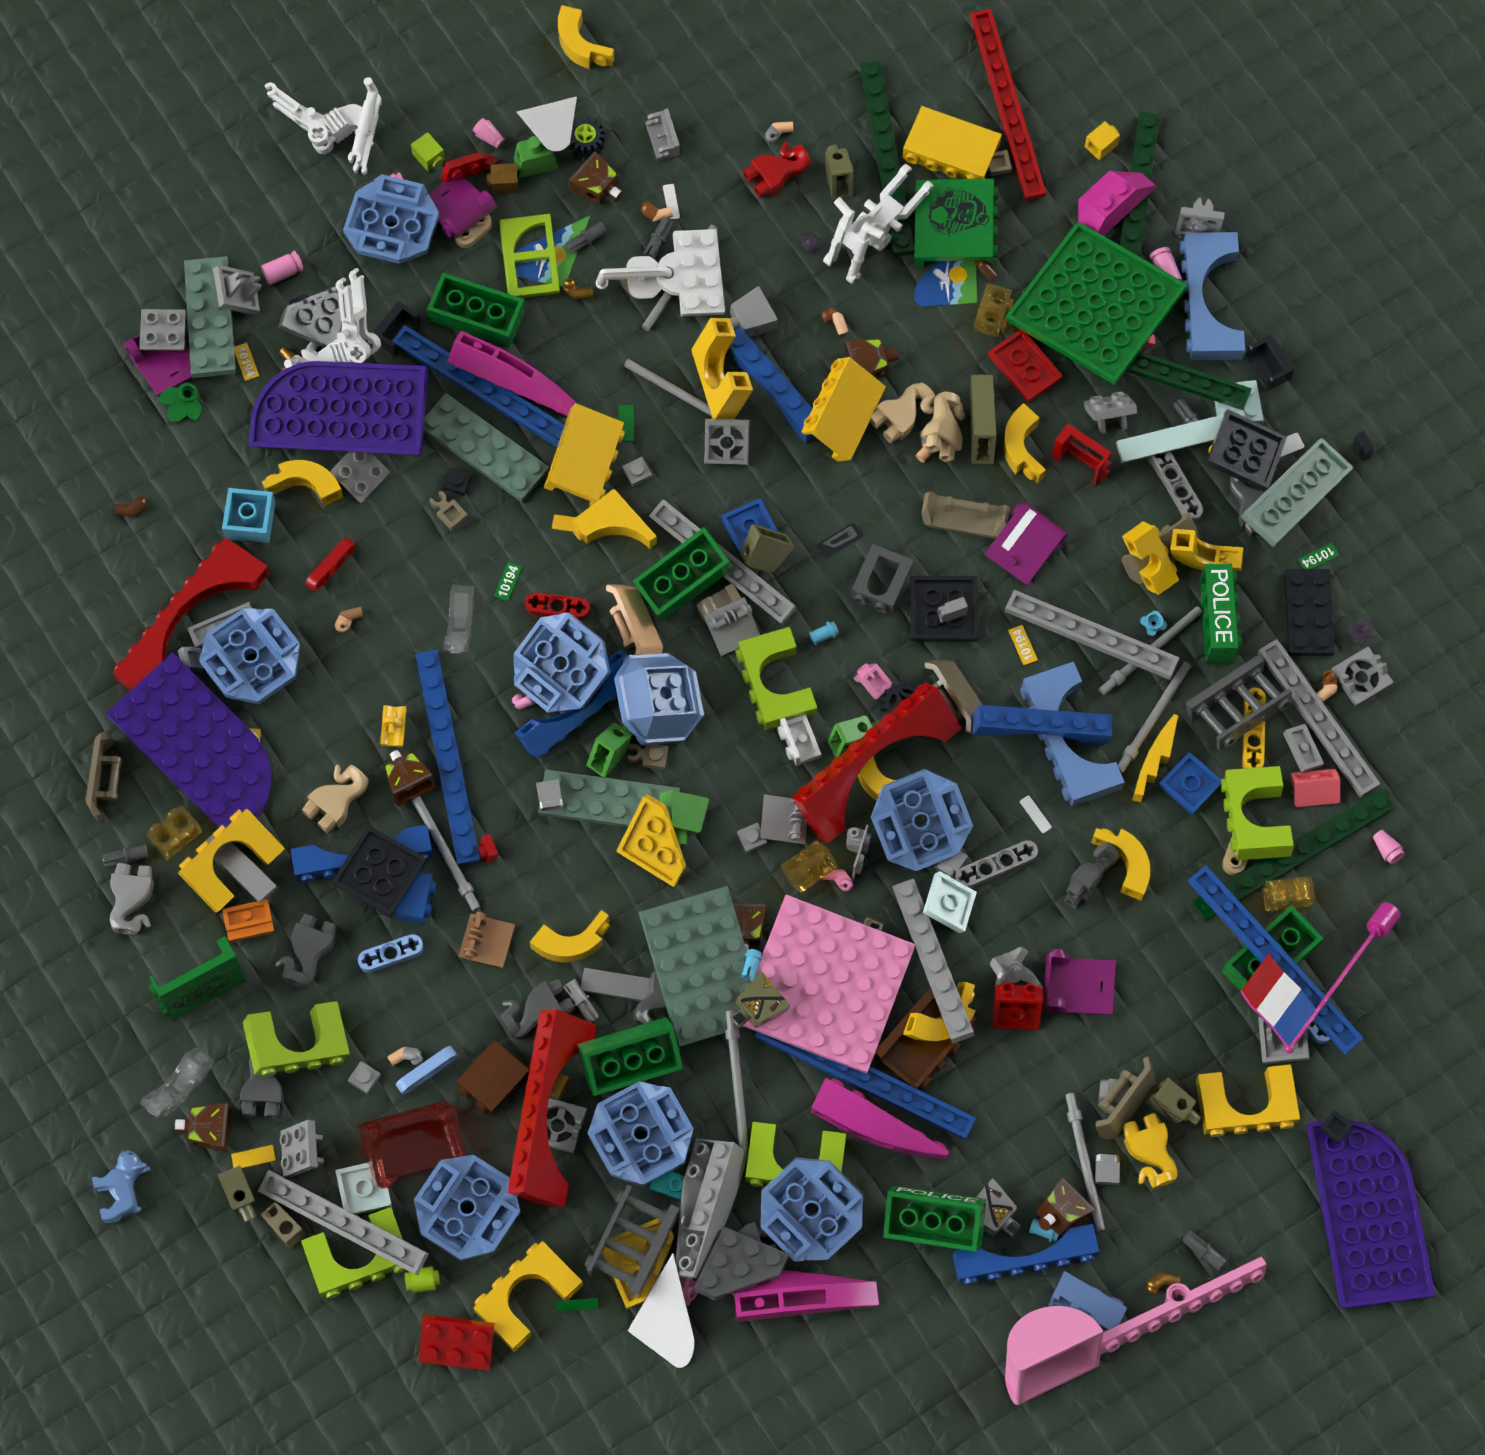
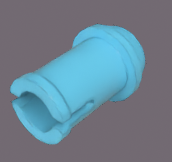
M826 622L825 626L809 632L814 645L831 637L836 638V635L839 634L834 622Z
M749 949L748 953H745L746 961L741 974L742 978L748 980V977H750V981L755 979L759 962L763 959L760 951Z
M1034 1218L1029 1233L1048 1238L1049 1242H1052V1240L1057 1241L1059 1234L1052 1228L1048 1231L1043 1230L1039 1225V1220Z

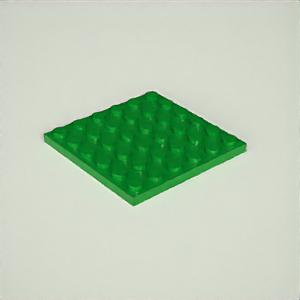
M1077 221L1007 313L1005 321L1116 385L1186 291L1187 284Z

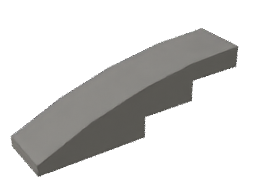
M212 834L206 841L210 843L215 836ZM232 842L221 845L215 852L213 859L260 904L277 889V886Z

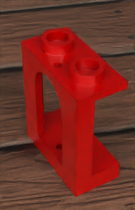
M1067 424L1055 439L1052 458L1059 462L1066 452L1070 453L1095 470L1092 485L1096 486L1099 480L1103 482L1110 472L1108 469L1112 463L1110 461L1112 452L1070 424ZM1073 437L1103 456V459L1096 458L1072 442Z

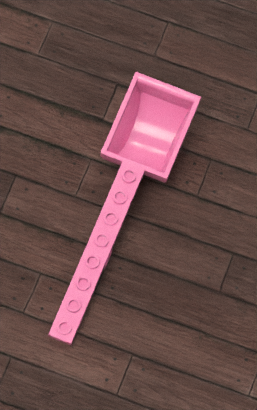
M1262 1257L1257 1258L1191 1291L1183 1284H1172L1167 1289L1164 1304L1103 1332L1099 1324L1091 1316L1070 1307L1050 1306L1026 1314L1013 1326L1007 1342L1005 1381L1013 1403L1020 1405L1099 1367L1101 1354L1107 1351L1113 1352L1120 1345L1128 1341L1134 1342L1147 1332H1155L1163 1324L1175 1322L1188 1312H1196L1209 1302H1217L1230 1292H1238L1244 1285L1250 1282L1256 1283L1265 1276L1266 1262ZM1174 1298H1179L1182 1301H1175Z

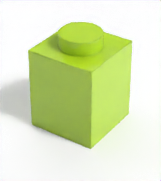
M428 132L411 144L413 156L428 172L433 168L440 167L445 161L444 150Z

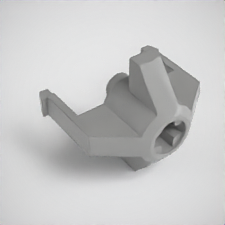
M1018 947L1009 953L993 957L990 966L997 975L995 987L1006 982L1016 983L1022 980L1043 988L1034 973L1022 964L1028 953L1027 949Z

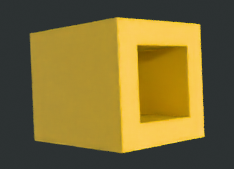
M1104 121L1086 137L1085 147L1100 161L1118 146L1119 132L1114 126H1110Z

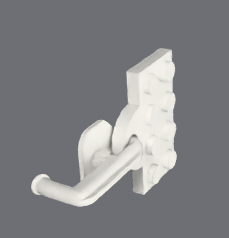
M717 229L674 231V252L665 255L659 263L650 256L632 257L628 261L626 268L602 269L596 280V286L599 289H605L608 286V280L628 279L629 293L637 299L654 298L661 289L670 295H677L680 301L681 317L724 315L725 313Z

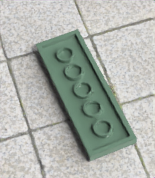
M227 256L184 260L192 378L236 374L232 310L219 308L213 268L217 265L229 267Z
M447 393L424 417L423 431L520 502L526 499L549 472V466Z
M1320 438L1241 515V518L1274 547L1354 467L1323 438Z
M545 769L543 782L559 779L563 807L561 809L543 811L540 809L539 804L538 815L628 827L644 795L649 794L660 801V793L669 790L680 792V788Z

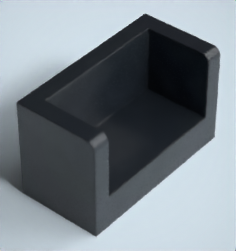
M398 301L372 333L379 337L381 347L395 356L400 349L396 348V344L392 342L404 325L415 331L421 324L420 315Z
M1272 334L1249 346L1246 356L1268 390L1292 378L1294 368Z

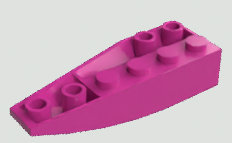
M460 331L454 341L448 363L473 373L477 377L491 381L497 386L509 389L517 395L527 397L537 404L545 405L558 413L568 416L569 410L575 401L558 385L523 360L463 331Z
M825 1078L812 1105V1114L873 1145L912 1156L946 1161L949 1151L946 1150L947 1147L938 1141L933 1142L922 1132L904 1124L899 1119L864 1099L865 1096L859 1091L852 1090L851 1092L844 1088V1084L839 1080Z
M783 1270L780 1277L776 1280H768L756 1284L753 1288L734 1292L737 1322L879 1306L877 1284L875 1281Z

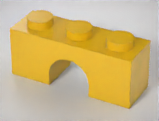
M1143 521L1122 537L1130 554L1140 559L1149 555L1147 566L1139 571L1147 590L1160 595L1179 581L1176 574L1177 568L1168 557L1169 551L1161 542V534L1158 528Z

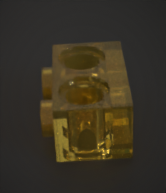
M989 283L986 284L973 330L999 337L1001 330L1005 331L1007 325L1005 315L1007 311H1010L1014 303V299L1011 298L1012 290ZM999 299L1002 303H995L993 300ZM994 318L996 322H989L987 319Z
M183 806L171 810L165 820L161 823H155L149 829V833L146 834L149 841L166 860L170 859L202 833L198 822ZM182 820L188 822L183 828L176 827L178 822ZM161 836H170L168 841L159 842Z
M817 840L780 865L788 882L800 893L838 868L830 850Z
M1312 876L1266 881L1262 889L1266 911L1287 909L1291 905L1294 908L1312 906L1315 900Z

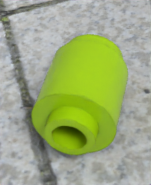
M433 1266L422 1267L418 1275L412 1272H405L407 1292L413 1291V1293L436 1290V1285L440 1284L439 1271H434Z

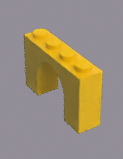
M710 318L691 349L713 419H735L753 391L747 372H727L724 377L723 364L725 354L736 337L730 318Z
M240 809L229 818L232 822L226 828L223 825L220 826L213 833L215 838L210 843L204 841L196 849L198 854L193 859L188 856L179 865L181 870L178 874L215 913L220 911L234 897L229 889L217 878L213 870V857L221 845L228 842L244 844L265 866L285 849L248 809H245L243 812Z
M1291 1064L1267 1067L1265 1078L1269 1098L1268 1105L1265 1110L1255 1115L1241 1114L1229 1105L1225 1096L1222 1072L1199 1074L1196 1078V1086L1204 1135L1211 1134V1137H1219L1225 1135V1132L1234 1131V1134H1245L1251 1129L1265 1132L1271 1130V1127L1280 1126V1129L1293 1128L1300 1120Z
M543 1241L539 1245L537 1243L533 1244L527 1250V1256L522 1261L517 1260L509 1268L511 1272L505 1278L499 1277L492 1284L493 1289L487 1295L485 1293L480 1295L474 1302L476 1304L473 1307L475 1313L484 1322L495 1323L494 1332L513 1352L531 1337V1332L509 1308L510 1293L518 1283L526 1279L542 1280L563 1300H569L583 1286L582 1280Z

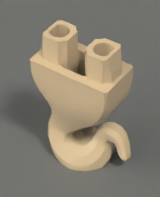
M922 382L912 384L900 398L885 400L877 405L876 411L870 417L869 422L876 429L884 423L886 424L888 429L884 432L883 436L890 444L898 439L903 440L914 427L916 398L922 400L920 407L923 412L933 414L934 407H930V405L934 403L936 396L926 384Z
M942 392L935 397L933 418L924 427L921 436L926 440L925 448L930 452L940 451L939 459L943 462L953 460L955 451L962 448V434L955 418L958 421H962L966 415L963 412L960 397L951 392Z
M336 765L334 770V779L337 783L344 784L352 780L353 784L318 787L308 796L309 801L302 809L304 815L311 820L319 812L323 814L324 817L318 822V826L326 833H329L336 826L340 828L347 818L350 803L360 797L367 789L368 778L353 765L348 766L342 774H340L341 768L339 765Z

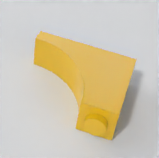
M615 489L611 490L573 519L572 531L579 540L583 539L587 544L603 536L623 535L642 542L649 549L657 545L656 535Z

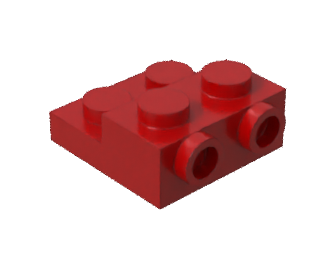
M1009 982L996 985L992 1028L1039 1030L1043 988L1037 987L1032 983L1025 986H1014Z

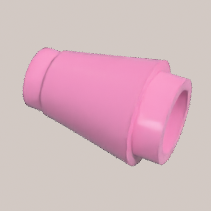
M482 118L473 128L476 137L497 149L505 141V138L502 137L490 120Z
M1380 830L1373 836L1385 862L1388 861L1390 864H1394L1405 855L1403 847L1384 830Z

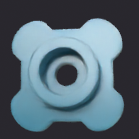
M1152 611L1147 617L1143 616L1140 620L1141 625L1146 627L1147 634L1150 636H1154L1156 632L1165 630L1167 627V623L1158 611Z

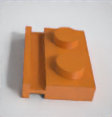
M265 899L261 904L256 901L222 909L229 943L275 933L268 899Z

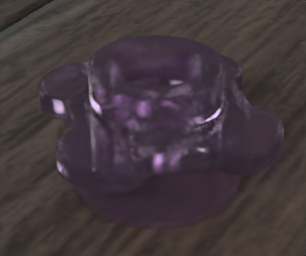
M1359 619L1355 625H1349L1347 628V633L1350 634L1356 644H1362L1367 638H1372L1374 635V631L1369 629L1364 619Z

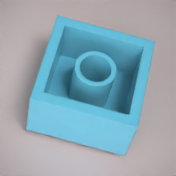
M228 488L222 525L224 537L230 540L269 543L276 503L273 492Z

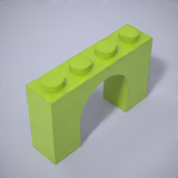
M790 627L739 641L738 650H735L738 663H743L745 669L742 670L744 681L749 683L751 687L749 691L752 704L756 703L758 711H755L758 723H763L765 730L780 726V719L785 718L787 721L806 714L807 718L817 715V705L811 688L781 695L767 690L760 680V673L767 664L796 655L797 647Z
M1280 766L1226 770L1224 779H1221V792L1226 794L1224 811L1229 813L1227 829L1228 832H1232L1233 837L1230 839L1231 852H1235L1236 860L1291 857L1294 844L1290 825L1274 827L1257 826L1245 818L1241 809L1245 803L1254 799L1281 797L1283 781Z
M338 1002L315 1004L310 1011L315 1032V1045L312 1049L305 1052H293L280 1044L275 1034L270 1011L247 1015L243 1021L254 1075L262 1074L263 1077L275 1075L279 1071L293 1073L298 1071L299 1068L304 1067L312 1070L321 1067L323 1064L330 1063V1066H337L344 1063L350 1053Z
M752 1123L745 1182H750L749 1185L763 1187L764 1184L770 1183L783 1170L776 1163L773 1155L776 1124ZM823 1131L819 1160H830L840 1172H842L846 1133Z
M391 1207L369 1215L372 1224L403 1240ZM324 1232L301 1240L322 1298L327 1297V1299H331L340 1295V1291L347 1288L355 1290L362 1287L363 1282L369 1280L376 1282L385 1278L387 1273L392 1271L400 1273L406 1270L378 1254L375 1255L368 1265L362 1268L347 1269L340 1266L333 1259Z

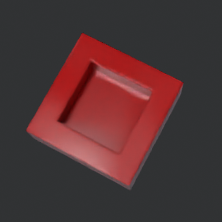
M491 835L482 836L478 846L481 858H485L488 865L497 862L498 852Z

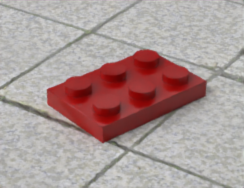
M1022 330L1011 335L987 354L1027 403H1030L1063 378L1058 369L1028 334Z
M423 1314L418 1362L490 1371L495 1323Z

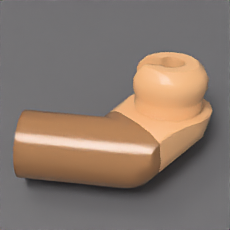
M361 606L342 611L335 622V628L338 632H346L353 620L364 617Z

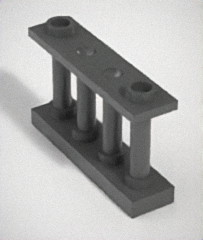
M1259 655L1186 702V714L1192 720L1197 716H1202L1218 734L1217 748L1219 751L1225 747L1232 746L1238 738L1280 710H1286L1292 703V691L1290 689L1280 694L1263 675L1264 660ZM1251 680H1256L1273 699L1262 706L1245 687V684ZM1233 692H1238L1255 711L1244 718L1227 699V696ZM1215 704H1220L1236 721V724L1226 730L1208 709Z
M627 1185L625 1190H620L616 1198L617 1208L595 1253L589 1254L585 1266L588 1267L586 1271L589 1276H592L596 1268L628 1283V1286L631 1287L630 1295L639 1298L680 1212L679 1208L674 1205H670L668 1210L664 1209L662 1211L632 1197V1186ZM626 1204L659 1219L658 1222L662 1224L658 1232L655 1230L653 1232L621 1218L620 1216ZM618 1226L648 1240V1243L651 1244L648 1253L638 1252L610 1239L615 1227ZM605 1247L637 1261L638 1265L641 1266L638 1274L633 1273L631 1275L601 1261L600 1258Z

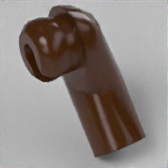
M974 260V263L989 281L998 275L987 260Z
M139 496L129 505L117 503L115 514L137 517L147 508L148 500L144 496Z

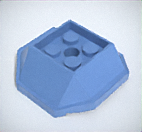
M381 174L373 182L355 192L343 232L358 254L400 264L428 253L439 219V212L424 184ZM390 223H395V224H396V225L393 226V227L387 226V225L390 224Z
M242 608L206 633L199 662L225 697L260 704L296 679L300 643L274 609ZM249 655L257 656L253 661L246 660Z
M567 612L541 617L514 652V685L549 713L584 709L610 674L605 642L571 613ZM565 658L567 665L564 669H561L560 662Z
M669 653L629 655L624 659L614 678L623 724L637 737L636 739L641 745L680 743L684 741L704 716L696 671Z
M926 769L882 786L871 815V820L887 860L914 871L921 870L959 854L968 834L973 828L957 783ZM919 814H924V822L922 824H915V817Z
M638 1081L597 1104L588 1136L611 1176L643 1187L685 1164L694 1128L671 1088ZM639 1130H643L648 1134L643 1140L637 1139L634 1135Z
M475 1155L440 1160L414 1199L421 1236L460 1261L494 1253L520 1214L517 1196L507 1193L510 1178ZM463 1204H472L474 1206L473 1212L470 1214L463 1213L461 1211Z
M796 1157L762 1189L761 1228L785 1253L789 1254L793 1261L828 1260L862 1228L863 1194L830 1160ZM808 1203H815L819 1209L815 1212H809L805 1206Z

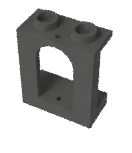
M872 544L853 585L851 598L859 604L871 605L881 613L888 612L892 614L904 582L911 573L914 560ZM876 563L896 570L888 591L879 596L873 595L867 588V582Z

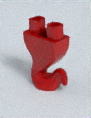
M785 141L780 150L781 157L773 155L758 156L752 159V164L743 170V175L749 183L757 178L759 179L760 183L754 186V191L759 198L770 195L772 198L782 190L788 178L802 174L808 169L811 160L802 145L798 144L787 151L789 144Z

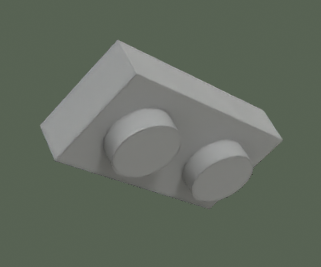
M1306 724L1284 731L1283 735L1301 773L1322 767L1324 764Z

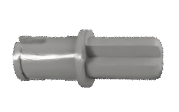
M576 979L563 986L574 1002V1007H578L587 1022L592 1023L598 1019V1013L588 1000L589 995L586 996Z

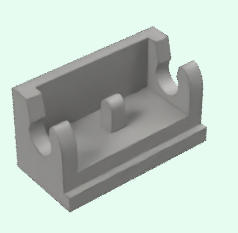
M668 108L664 109V111L648 115V121L645 124L657 161L679 156L680 145Z

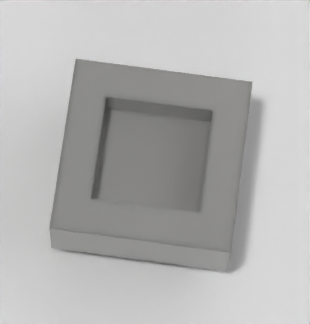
M642 457L622 466V470L632 487L652 478V474Z
M182 647L178 650L180 660L192 672L204 670L199 662L200 654L202 653L201 648Z
M758 822L737 831L738 838L746 854L767 845L766 839L760 838L761 828Z
M360 1061L349 1077L348 1082L368 1095L381 1074Z

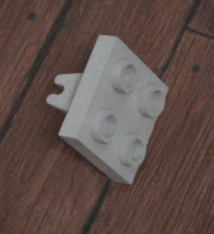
M221 265L213 268L219 308L253 315L260 312L257 292L262 285L257 284L260 280L259 276H254L253 272Z
M1115 392L1111 396L1104 398L1103 396H1093L1090 400L1084 401L1086 412L1094 421L1098 422V429L1101 431V434L1106 433L1105 419L1119 417L1120 427H1122V430L1127 429L1126 415L1137 413L1136 404L1124 392Z
M1258 1017L1263 1064L1310 1060L1307 1029L1293 1047L1294 1051L1289 1054L1285 1052V1045L1273 1028L1261 1017Z
M306 1120L281 1131L280 1144L282 1149L281 1166L283 1168V1177L291 1178L314 1169L319 1164H324V1158L317 1157L316 1143L323 1141V1135L316 1134L315 1121Z

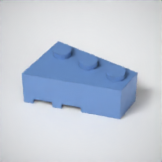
M1065 1271L1048 1306L1070 1307L1088 1314L1099 1324L1103 1332L1118 1326L1127 1309L1121 1300L1115 1297H1108L1099 1289L1089 1286Z

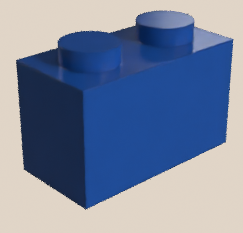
M420 873L396 910L397 920L425 925L426 918H430L432 904H429L430 896L435 895L437 885L433 881L432 874Z

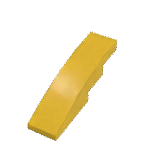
M1174 714L1150 748L1140 771L1132 801H1142L1146 782H1155L1159 763L1168 764L1178 715Z

